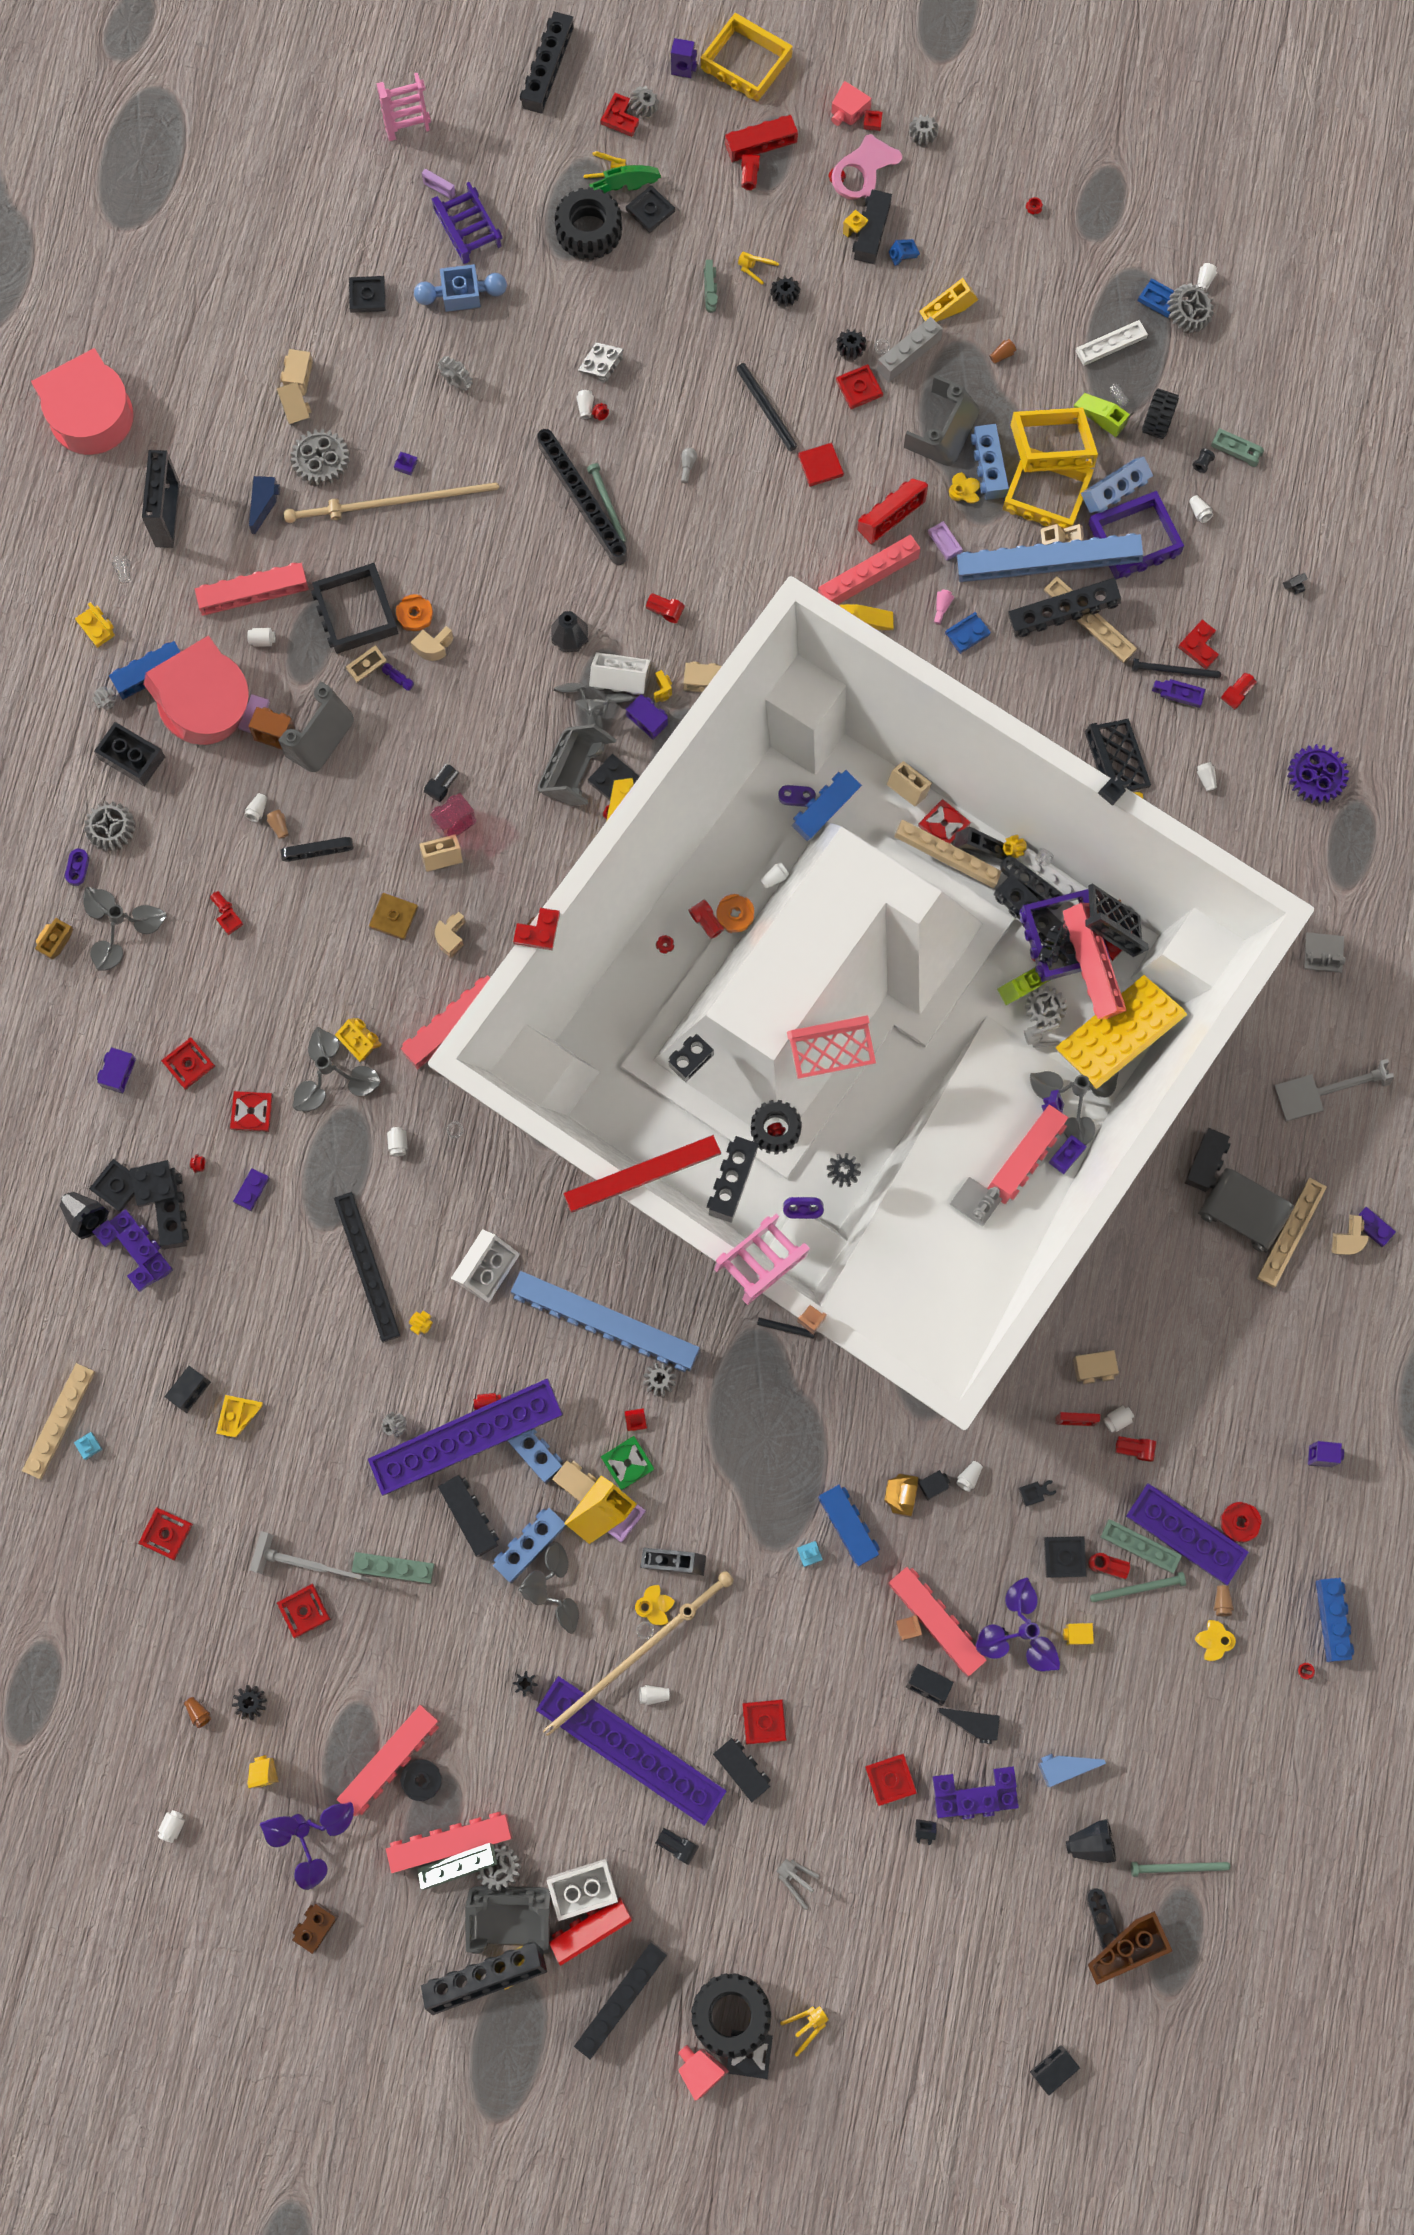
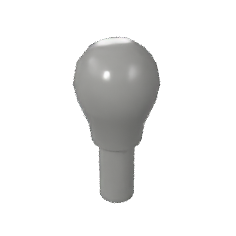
M686 448L681 454L683 468L681 482L688 483L690 470L697 459V452L693 448Z

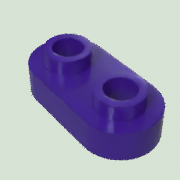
M784 785L778 792L779 801L783 805L806 807L805 805L813 797L816 799L815 791L807 786ZM785 792H790L791 795H790V796H786L784 793H785ZM808 793L810 796L806 798L803 794Z
M77 848L69 854L65 879L72 886H79L85 880L89 864V856L85 850ZM78 858H83L81 862H77ZM75 875H79L78 879H73Z
M790 1197L783 1203V1213L791 1219H816L824 1213V1204L821 1199L816 1197Z

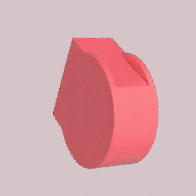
M95 348L31 381L41 401L42 412L50 425L53 435L68 450L84 455L100 454L116 447L129 433L133 423L132 403L119 375L104 364Z
M209 635L146 672L144 686L157 702V709L162 722L176 737L192 744L208 745L226 739L238 728L248 703V685L241 669L230 658L221 654Z

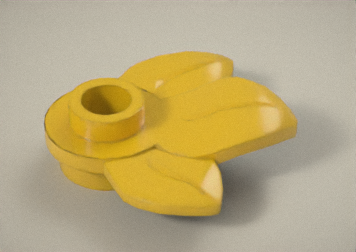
M962 472L957 473L952 478V485L949 488L950 498L954 501L964 500L967 503L978 502L980 499L975 492L980 488V481L975 478H966Z
M659 1585L650 1586L645 1590L644 1596L638 1599L635 1604V1611L639 1616L647 1617L650 1623L654 1625H665L668 1623L665 1612L673 1606L675 1601L667 1595H660ZM642 1604H648L649 1609L643 1611L641 1609Z
M1209 1620L1207 1622L1208 1630L1197 1634L1195 1641L1203 1648H1206L1204 1659L1215 1661L1221 1659L1225 1651H1230L1234 1648L1236 1639L1231 1632L1225 1630L1221 1622ZM1223 1637H1227L1229 1639V1643L1227 1645L1222 1644Z

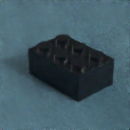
M117 722L113 723L94 750L100 761L144 787L165 758L159 747Z

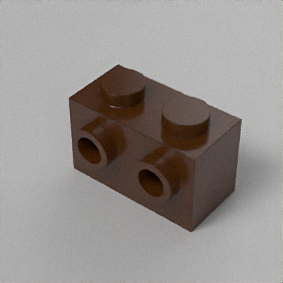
M320 1903L309 1906L304 1914L306 1916L303 1924L299 1923L292 1933L295 1935L292 1941L311 1954L316 1953L339 1917Z

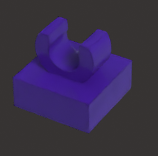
M400 451L394 465V470L411 476L418 461L417 457Z
M1059 1090L1051 1091L1050 1097L1043 1099L1045 1105H1041L1044 1112L1050 1104L1062 1113L1064 1102Z

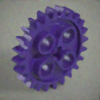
M1315 744L1313 749L1308 745L1306 751L1302 748L1299 753L1294 755V759H1291V765L1287 769L1290 771L1287 777L1292 778L1289 785H1295L1292 791L1298 790V797L1302 794L1305 795L1304 801L1309 797L1311 798V803L1315 799L1318 800L1319 804H1321L1323 799L1328 803L1330 797L1334 800L1337 795H1341L1342 789H1345L1347 786L1345 783L1349 780L1346 777L1349 770L1344 769L1348 764L1341 763L1344 757L1338 758V751L1334 754L1331 753L1332 747L1327 751L1325 750V745L1321 749H1319L1317 744ZM1310 760H1315L1317 765L1312 764ZM1327 768L1333 769L1334 773H1330ZM1302 775L1308 776L1309 780H1305ZM1319 783L1324 784L1326 788H1321Z

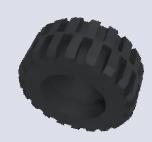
M588 187V189L579 188L576 192L574 190L569 192L568 197L564 196L561 199V203H558L554 219L557 240L562 245L564 251L567 252L569 250L571 256L575 257L577 255L578 259L584 260V258H589V260H594V257L602 258L605 253H611L612 247L616 248L619 244L618 241L622 236L621 210L618 207L617 201L612 199L609 193L606 192L604 194L603 190H594L593 187ZM584 216H595L604 222L600 228L589 232L581 231L573 226L576 220Z
M725 1973L711 1978L708 1983L700 1988L701 1990L694 1998L695 2001L691 2009V2021L695 2034L705 2048L718 2056L727 2058L744 2057L759 2048L770 2030L772 2013L769 2000L762 1988L747 1976ZM727 1995H736L743 1998L751 2010V2021L748 2028L742 2034L732 2037L721 2034L715 2028L712 2021L714 2005L719 1999Z

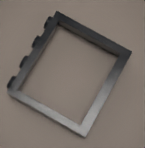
M148 450L142 508L144 524L155 547L174 548L180 488L179 478L167 450Z
M375 563L312 582L314 589L311 590L314 601L318 600L319 605L316 608L319 617H324L325 621L321 623L325 633L329 632L330 637L327 640L330 648L334 647L336 654L399 634ZM371 576L387 624L337 640L321 592Z

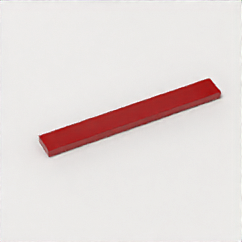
M711 1135L567 1191L563 1196L570 1212L573 1213L721 1155V1150L714 1135Z

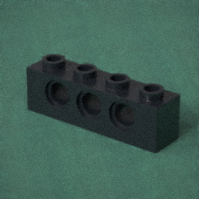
M735 1136L734 1142H729L726 1151L729 1153L727 1160L723 1159L720 1171H722L721 1178H716L714 1183L715 1195L714 1197L710 1196L706 1208H709V1216L732 1223L758 1151L759 1143ZM735 1157H741L744 1161L740 1164H737L733 1161V1159ZM729 1175H734L737 1180L729 1182L726 1178ZM728 1194L731 1198L724 1201L720 1198V1195Z
M175 1167L171 1168L177 1198L155 1203L160 1247L164 1250L187 1246L186 1240H189L188 1229H185L184 1222L187 1221L186 1211L182 1208L185 1197L183 1191H180V1184L183 1183L181 1173H178ZM175 1204L174 1211L167 1212L168 1206ZM172 1223H177L176 1230L169 1231V1226Z

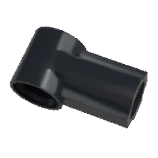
M445 764L436 777L427 782L423 792L436 801L441 802L447 795L448 788L459 775V772L453 766Z
M663 1828L655 1844L674 1854L675 1858L687 1865L691 1863L699 1848L696 1844L684 1837L682 1839L666 1828Z

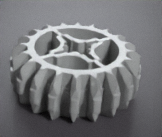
M1192 283L1181 285L1175 289L1167 303L1170 306L1167 311L1171 312L1169 318L1174 319L1172 324L1177 323V329L1183 327V332L1189 331L1190 333L1194 331L1199 332L1207 327L1214 314L1212 311L1214 305L1211 304L1213 299L1208 298L1209 292L1205 293L1204 287L1199 289L1198 284L1193 286ZM1182 297H1188V300H1182ZM1199 316L1200 318L1195 320L1193 317Z
M106 801L104 806L97 804L98 809L91 808L93 813L87 814L89 820H84L86 825L84 831L87 833V839L90 840L92 845H96L98 849L103 847L107 851L110 847L112 851H115V846L122 849L121 844L123 842L128 844L127 838L133 839L131 833L135 832L133 827L135 821L133 820L132 813H129V809L127 807L123 808V805L120 803L116 806V803L113 801L110 805ZM111 815H118L123 819H113ZM96 833L107 834L108 838L100 837Z

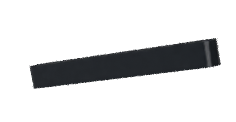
M541 429L537 434L539 449L611 561L616 565L624 564L627 560L625 544L552 431ZM600 523L604 524V525L601 526V527L596 526L597 524H600ZM613 538V540L607 541L606 539ZM616 552L623 553L621 555H615Z

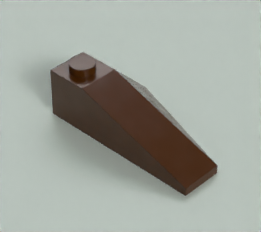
M1155 1911L1135 1919L1088 1964L1096 1985L1172 1952Z

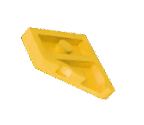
M225 1395L216 1434L237 1438L262 1408L263 1402Z

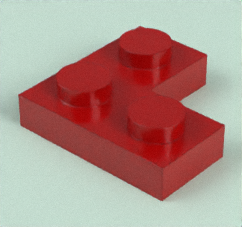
M614 93L600 120L601 125L632 137L639 125V119L626 114L630 105V98Z
M1202 619L1179 644L1178 648L1204 669H1208L1219 656L1216 651L1206 644L1215 634L1216 630Z
M540 908L536 926L517 923L513 944L553 951L560 911Z

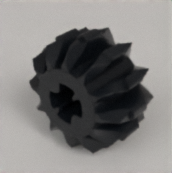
M785 275L783 279L778 277L776 282L772 283V288L770 289L773 302L778 301V306L784 304L787 307L788 303L793 306L794 301H798L801 290L798 286V281H793V277L787 279Z
M847 329L846 333L841 331L840 337L836 341V349L840 352L841 357L846 355L847 360L850 357H853L855 360L857 356L861 357L863 355V351L866 350V338L862 337V331L856 333V329L853 332Z
M845 1153L844 1158L837 1154V1160L831 1158L830 1163L832 1165H827V1170L831 1171L827 1174V1177H834L832 1180L833 1185L839 1181L840 1188L843 1187L844 1182L847 1187H851V1181L857 1183L858 1179L856 1176L861 1175V1171L857 1170L861 1166L860 1163H854L856 1160L854 1156L849 1160L848 1153ZM841 1167L848 1169L847 1174H844L843 1171L839 1172Z
M246 1685L245 1691L242 1688L238 1689L241 1696L234 1695L233 1698L238 1700V1703L232 1704V1707H239L235 1714L239 1715L242 1713L241 1719L244 1720L247 1716H249L250 1720H254V1713L257 1717H261L259 1709L266 1710V1707L261 1704L267 1702V1698L261 1699L260 1697L265 1692H258V1686H254L251 1691L250 1685ZM253 1698L251 1701L254 1702V1705L247 1708L246 1700Z

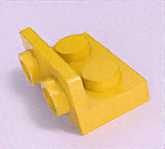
M89 602V609L76 617L75 620L98 648L115 636L112 631L114 626L108 618L104 620L102 617L104 614L98 605L94 607Z
M351 1018L344 1023L335 1036L359 1062H362L374 1048H378L382 1044L378 1041V1036L365 1027L364 1021L359 1018Z

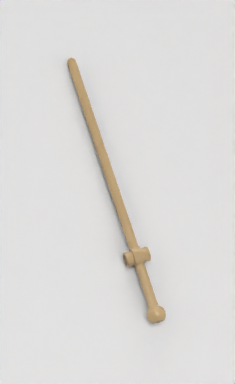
M489 483L341 505L338 499H331L328 501L329 505L323 508L302 511L287 509L284 511V518L287 523H293L299 518L329 514L331 520H339L342 518L341 514L347 511L493 491L499 489V484Z
M727 1571L720 1573L718 1581L691 1604L682 1605L679 1611L680 1614L549 1724L543 1733L551 1726H554L546 1736L552 1734L684 1620L693 1619L695 1611L722 1587H729L733 1584L732 1576ZM689 1609L691 1614L685 1615L684 1610Z

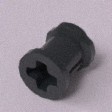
M1201 449L1199 458L1193 462L1192 466L1196 471L1206 473L1209 463L1215 459V454L1209 449Z

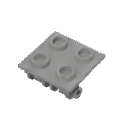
M596 342L578 371L599 376L598 380L601 383H605L609 380L610 373L614 372V369L617 368V365L623 359V349Z
M1306 932L1304 969L1342 973L1343 964H1345L1346 959L1343 957L1344 936Z
M969 1177L950 1205L983 1227L1002 1200L999 1197L1000 1189L993 1187L988 1190Z

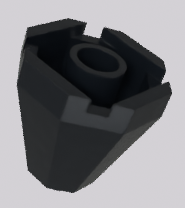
M564 611L551 625L552 643L558 646L562 652H578L588 642V624L572 611Z
M76 1192L64 1194L59 1205L70 1230L81 1240L94 1236L95 1234L92 1231L99 1224H103L109 1214V1211L98 1201Z
M1108 1819L1099 1820L1070 1835L1069 1841H1066L1068 1854L1072 1853L1073 1858L1103 1863L1116 1862L1115 1846L1112 1841V1831Z

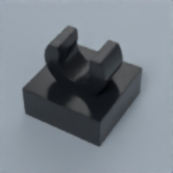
M1305 573L1299 574L1283 582L1284 588L1292 587L1293 593L1295 595L1306 590L1302 582L1308 578Z
M916 1819L915 1837L917 1843L920 1844V1839L923 1838L928 1839V1845H931L932 1840H936V1822Z

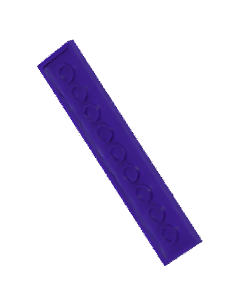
M544 1379L370 1457L368 1461L382 1496H385L563 1416V1413L549 1379Z
M558 1676L536 1711L553 1722L585 1694ZM593 1699L560 1726L563 1730L703 1826H705L727 1792Z

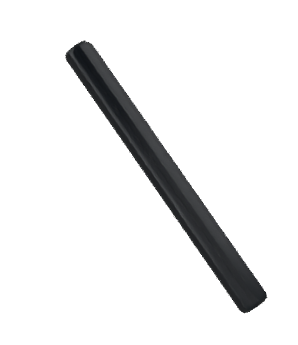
M745 363L739 364L737 372L790 452L795 450L797 443Z

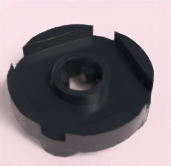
M419 1759L405 1767L401 1774L400 1783L404 1793L410 1799L426 1801L433 1798L440 1790L442 1775L439 1767L433 1762ZM421 1774L427 1779V1782L423 1783L422 1787L419 1786V1782H416V1777H420Z

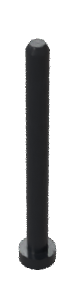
M1134 658L1132 664V671L1135 672L1138 669L1211 678L1221 677L1220 671L1139 662L1137 658Z

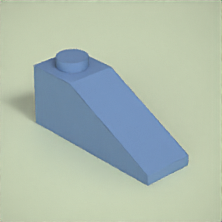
M1049 1754L1041 1758L1042 1762L1038 1763L1047 1787H1051L1102 1766L1106 1762L1103 1759L1067 1756L1054 1757L1053 1754Z

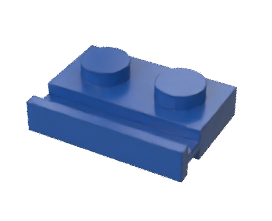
M1151 278L1140 294L1138 302L1169 318L1171 312L1167 311L1168 307H1170L1167 303L1174 290Z
M976 612L945 631L946 636L950 638L951 643L960 654L988 637L991 633L981 618L977 616Z

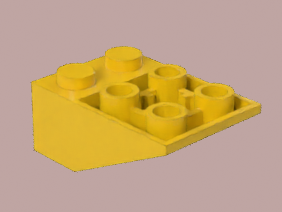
M600 1476L564 1524L590 1544L623 1522L637 1504L616 1485Z

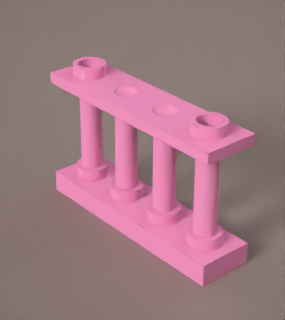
M414 73L416 83L391 90L389 88L385 89L383 82L376 83L389 141L396 140L395 132H398V129L424 123L426 131H430L428 123H431L429 112H426L423 91L426 90L423 79H419L418 73ZM413 91H417L418 93L416 95L391 101V97L410 93ZM419 102L417 106L393 112V108ZM421 112V116L395 122L397 118Z
M777 1213L771 1218L769 1216L766 1217L756 1231L729 1253H722L716 1259L717 1264L714 1270L718 1272L725 1267L745 1288L742 1300L747 1305L802 1261L810 1250L805 1243L800 1247L794 1246L775 1226L779 1218ZM769 1230L789 1251V1256L785 1259L779 1258L760 1237ZM755 1243L774 1263L775 1268L770 1272L768 1270L765 1271L745 1249ZM738 1255L760 1276V1280L755 1284L753 1282L750 1283L731 1263Z

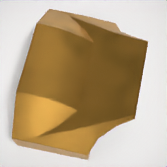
M55 918L51 924H46L36 939L37 946L35 950L53 960L61 953L69 941L73 928Z
M898 1474L897 1477L888 1480L884 1501L891 1507L892 1513L912 1517L918 1477Z

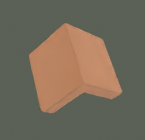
M809 1305L805 1312L798 1317L797 1322L814 1335L826 1319L827 1314L824 1312L822 1314Z
M917 1615L896 1621L901 1641L922 1635Z

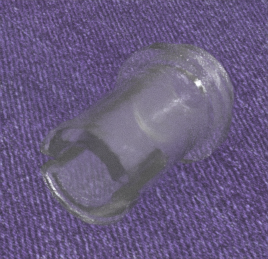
M1116 383L1109 388V394L1113 395L1120 407H1124L1130 402L1122 390V385Z

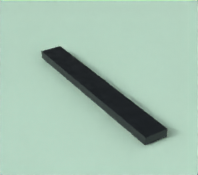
M353 1192L334 1198L381 1341L384 1343L401 1337Z

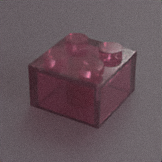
M461 793L449 797L445 804L435 807L430 814L433 827L442 838L455 834L457 837L477 823L474 809Z

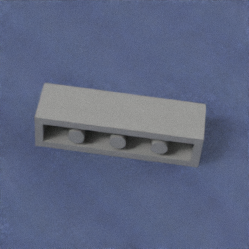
M932 317L928 318L878 359L877 371L890 382L941 340L943 328Z

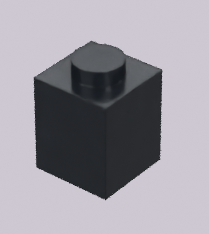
M939 1470L919 1481L918 1485L928 1501L950 1488L948 1485L950 1480L945 1472L942 1474Z

